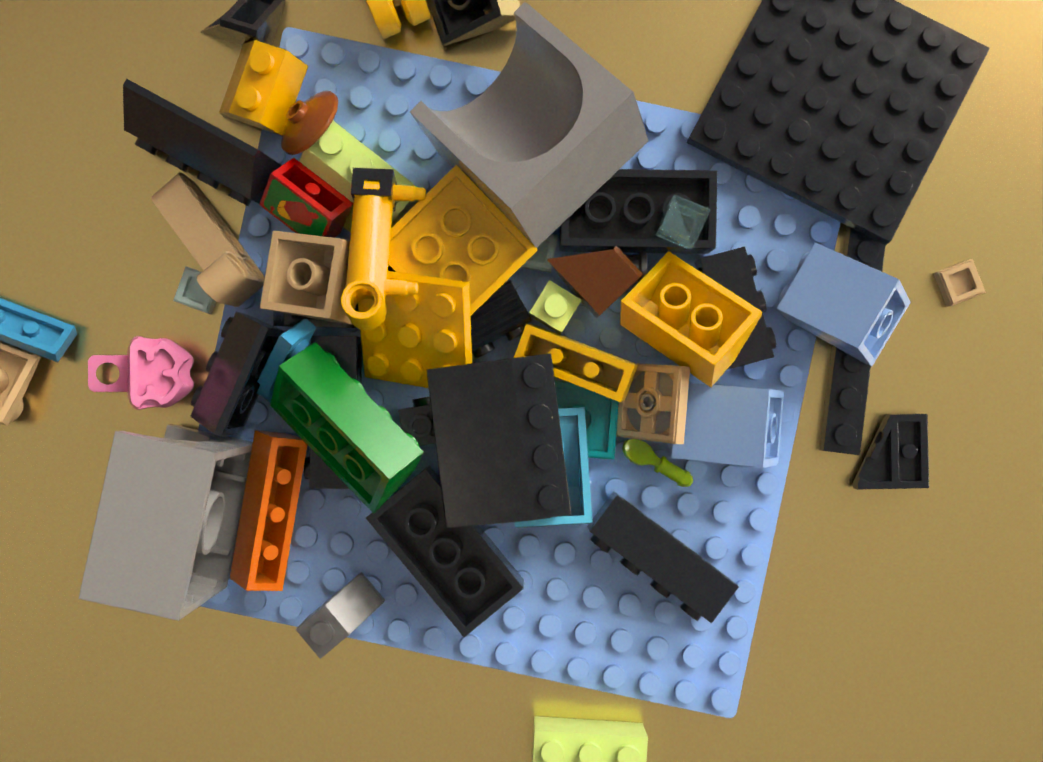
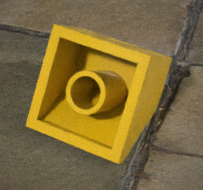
M257 40L244 43L219 114L282 136L288 122L286 114L289 108L296 102L308 65L285 49Z

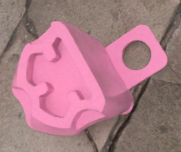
M136 336L130 341L127 355H93L89 358L88 387L93 392H127L129 403L136 410L152 407L168 408L192 391L194 382L190 377V369L193 366L194 359L188 351L170 339H151ZM112 363L118 367L120 374L115 383L106 385L97 379L96 370L101 364Z

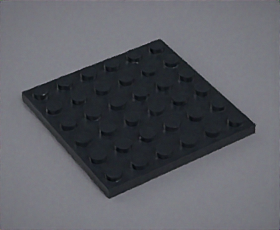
M762 0L687 143L887 245L892 241L990 48L895 0Z

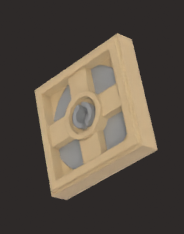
M636 363L639 365L627 397L624 401L619 402L616 437L684 444L690 367Z

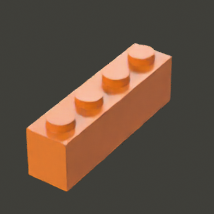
M259 430L254 432L230 572V579L248 591H283L307 451V444L300 437L292 434Z

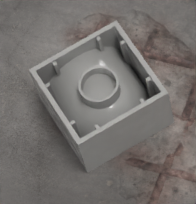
M524 2L514 11L516 38L510 57L496 80L480 96L470 103L450 111L432 110L420 101L410 113L439 155L452 168L457 165L537 248L648 142V138L634 92L528 3Z
M173 424L167 425L164 438L126 431H115L79 599L179 621L225 589L228 584L253 442L228 436L220 437L210 432Z

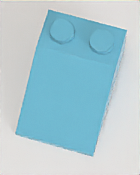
M585 407L558 409L571 515L515 522V528L593 523Z

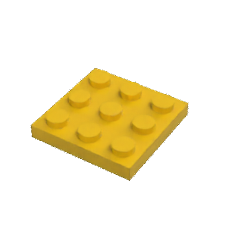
M455 165L426 194L425 200H419L391 228L388 264L396 272L469 282L471 316L538 249L470 178Z
M388 271L387 279H400L419 283V293L407 296L386 295L387 314L382 324L371 330L360 329L365 377L428 388L427 369L472 364L469 282ZM362 299L359 301V312L370 310L374 301L372 299Z

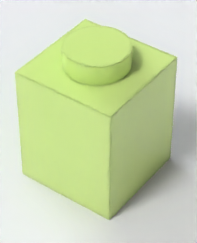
M549 280L530 310L529 315L556 333L561 334L582 300Z

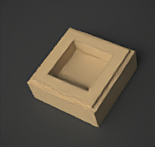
M973 259L965 260L933 273L946 307L986 293Z

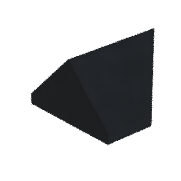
M238 0L224 15L202 30L201 33L242 46L244 43L253 40L272 45L283 13L285 0Z

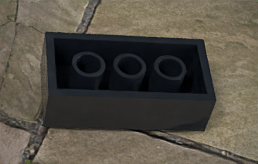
M619 169L560 225L559 251L597 252L611 250L617 246L623 253H667L669 251L680 254H709L716 249L717 171Z
M430 465L392 495L374 514L371 513L366 517L368 522L463 637L467 636L524 589V579L479 525L446 527L440 477Z

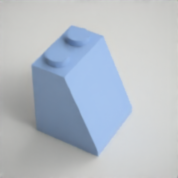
M815 242L811 251L806 252L800 259L797 267L798 273L791 285H786L781 291L778 298L779 305L776 309L785 319L872 367L911 302L899 279Z
M689 383L684 444L668 443V448L672 449L671 458L759 468L778 465L784 391L721 385L709 387L706 384Z

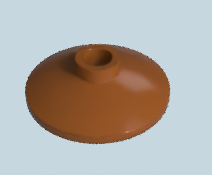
M322 91L304 102L301 100L295 102L289 108L286 114L288 122L281 139V147L287 154L296 155L307 150L328 129L338 109V98L333 92Z

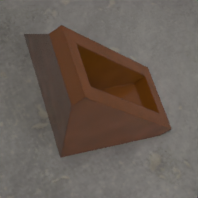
M617 246L611 250L547 259L569 290L582 300L581 303L595 318L599 317L643 275Z

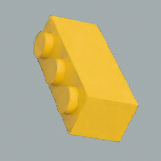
M532 324L525 325L514 358L551 353L554 377L618 402L626 399L639 365Z

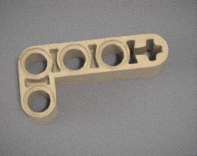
M179 172L151 197L160 213L203 269V272L197 276V281L208 296L218 303L239 307L263 287L265 279L263 273L201 190L189 177Z

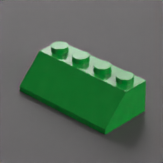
M316 342L279 365L270 406L374 514L416 469L424 453L419 447L417 440L411 434L405 433L392 420L387 409L377 405L366 394L362 384L358 380L351 378L339 366L336 358L331 353L325 352Z

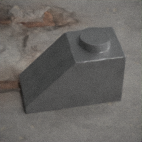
M361 572L309 615L297 627L296 631L321 659L349 636L384 603L385 599Z

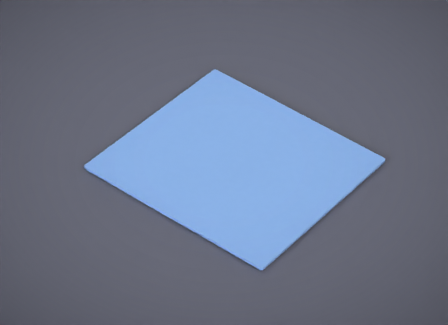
M287 27L283 30L279 48L289 51L308 65L296 102L299 100L304 102L322 91L333 92L338 98V109L333 120L415 186L425 188L426 194L452 167L439 155L410 111L420 101L428 108L436 111H450L460 108L480 96L501 73L500 71ZM637 101L648 142L620 169L717 171L716 249L709 254H673L696 268L694 262L700 258L745 247L747 255L751 254L756 264L757 275L753 276L756 290L762 291L766 301L767 310L763 313L766 327H771L775 335L776 348L772 349L774 357L727 369L714 385L784 391L778 465L759 468L671 458L672 449L668 448V443L642 440L651 446L659 458L665 456L671 463L683 470L687 469L693 476L691 486L681 487L660 472L656 473L653 465L639 466L630 462L624 456L622 447L627 439L632 438L616 437L615 460L588 458L592 519L613 491H615L739 586L712 623L702 616L696 621L680 608V605L683 603L673 594L666 598L650 585L653 581L651 577L643 571L638 576L620 563L623 556L612 548L606 553L590 540L593 534L587 527L589 524L515 528V522L479 526L524 579V589L467 636L463 637L368 522L366 517L372 513L371 510L350 489H309L310 479L304 478V468L283 591H248L231 580L229 575L227 587L203 603L201 607L298 627L309 615L362 572L385 601L347 638L720 717L733 718L738 709L816 341L814 334L785 319L776 309L779 305L778 298L783 288L788 284L791 285L798 273L797 267L800 259L806 252L811 251L815 242L835 251L840 222L688 144L687 141L701 114ZM262 129L258 150L281 165L293 157L298 161L300 160L303 152L296 155L287 154L281 147L282 136ZM252 200L249 207H245L238 241L265 276L273 230L295 232ZM560 226L552 233L558 235L554 258L590 253L559 251ZM343 227L341 233L335 238L345 239L350 242L351 233ZM624 253V254H625V255H638L639 253ZM646 253L647 273L666 253ZM553 267L551 273L519 268L508 279L511 280L528 313L549 280L573 294ZM638 282L632 284L597 318L580 302L565 329L560 334L634 363L679 366L620 325L621 300ZM263 287L239 307L225 304L215 351H219L224 340L221 337V332L225 322L229 317H234L236 312L247 314L273 326V311L260 309ZM532 317V321L528 323L553 331ZM275 326L284 331L292 328L288 326ZM317 327L312 336L361 337V331L358 328ZM505 335L492 342L496 349L478 359H475L472 353V363L514 358L521 336L508 341ZM362 352V386L366 394L377 405L387 409L392 420L401 428L398 410L413 407L412 399L429 397V389L365 377ZM690 374L689 383L705 384ZM554 377V380L564 381V380H562V379H559V378H557V377ZM261 395L258 396L243 432L228 436L253 442L254 432L259 430L287 433L300 437ZM199 424L198 430L212 433L207 428ZM435 443L419 446L424 453L416 469L392 495L429 465L439 476ZM308 445L306 457H310V447Z

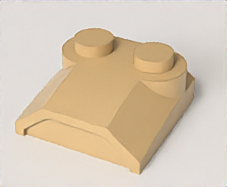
M0 343V424L8 426L23 411L24 402L22 398L41 357L34 353L28 354Z

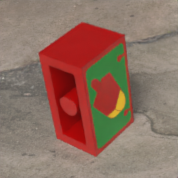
M293 157L270 174L259 205L295 233L335 238L341 233L352 209L353 202Z

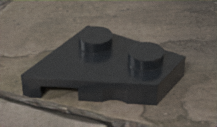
M885 414L854 479L853 488L858 490L929 488L928 414Z

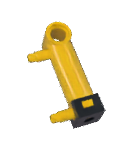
M353 168L351 196L354 203L346 288L343 290L341 303L350 322L355 327L362 330H371L380 326L386 318V295L407 296L419 293V283L409 282L408 280L387 279L392 213L396 210V201L414 202L415 200H425L426 189L415 187L414 185H397L393 169ZM362 299H372L374 301L372 308L366 312H358L355 310V307Z

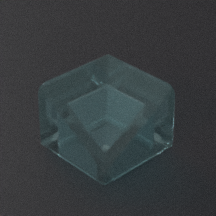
M673 195L656 236L692 250L707 220L710 209Z

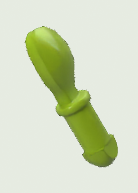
M627 439L623 443L622 450L624 456L630 462L639 466L653 465L656 473L660 472L675 481L678 486L688 487L693 483V476L687 469H681L668 461L665 456L659 458L646 442L639 439Z

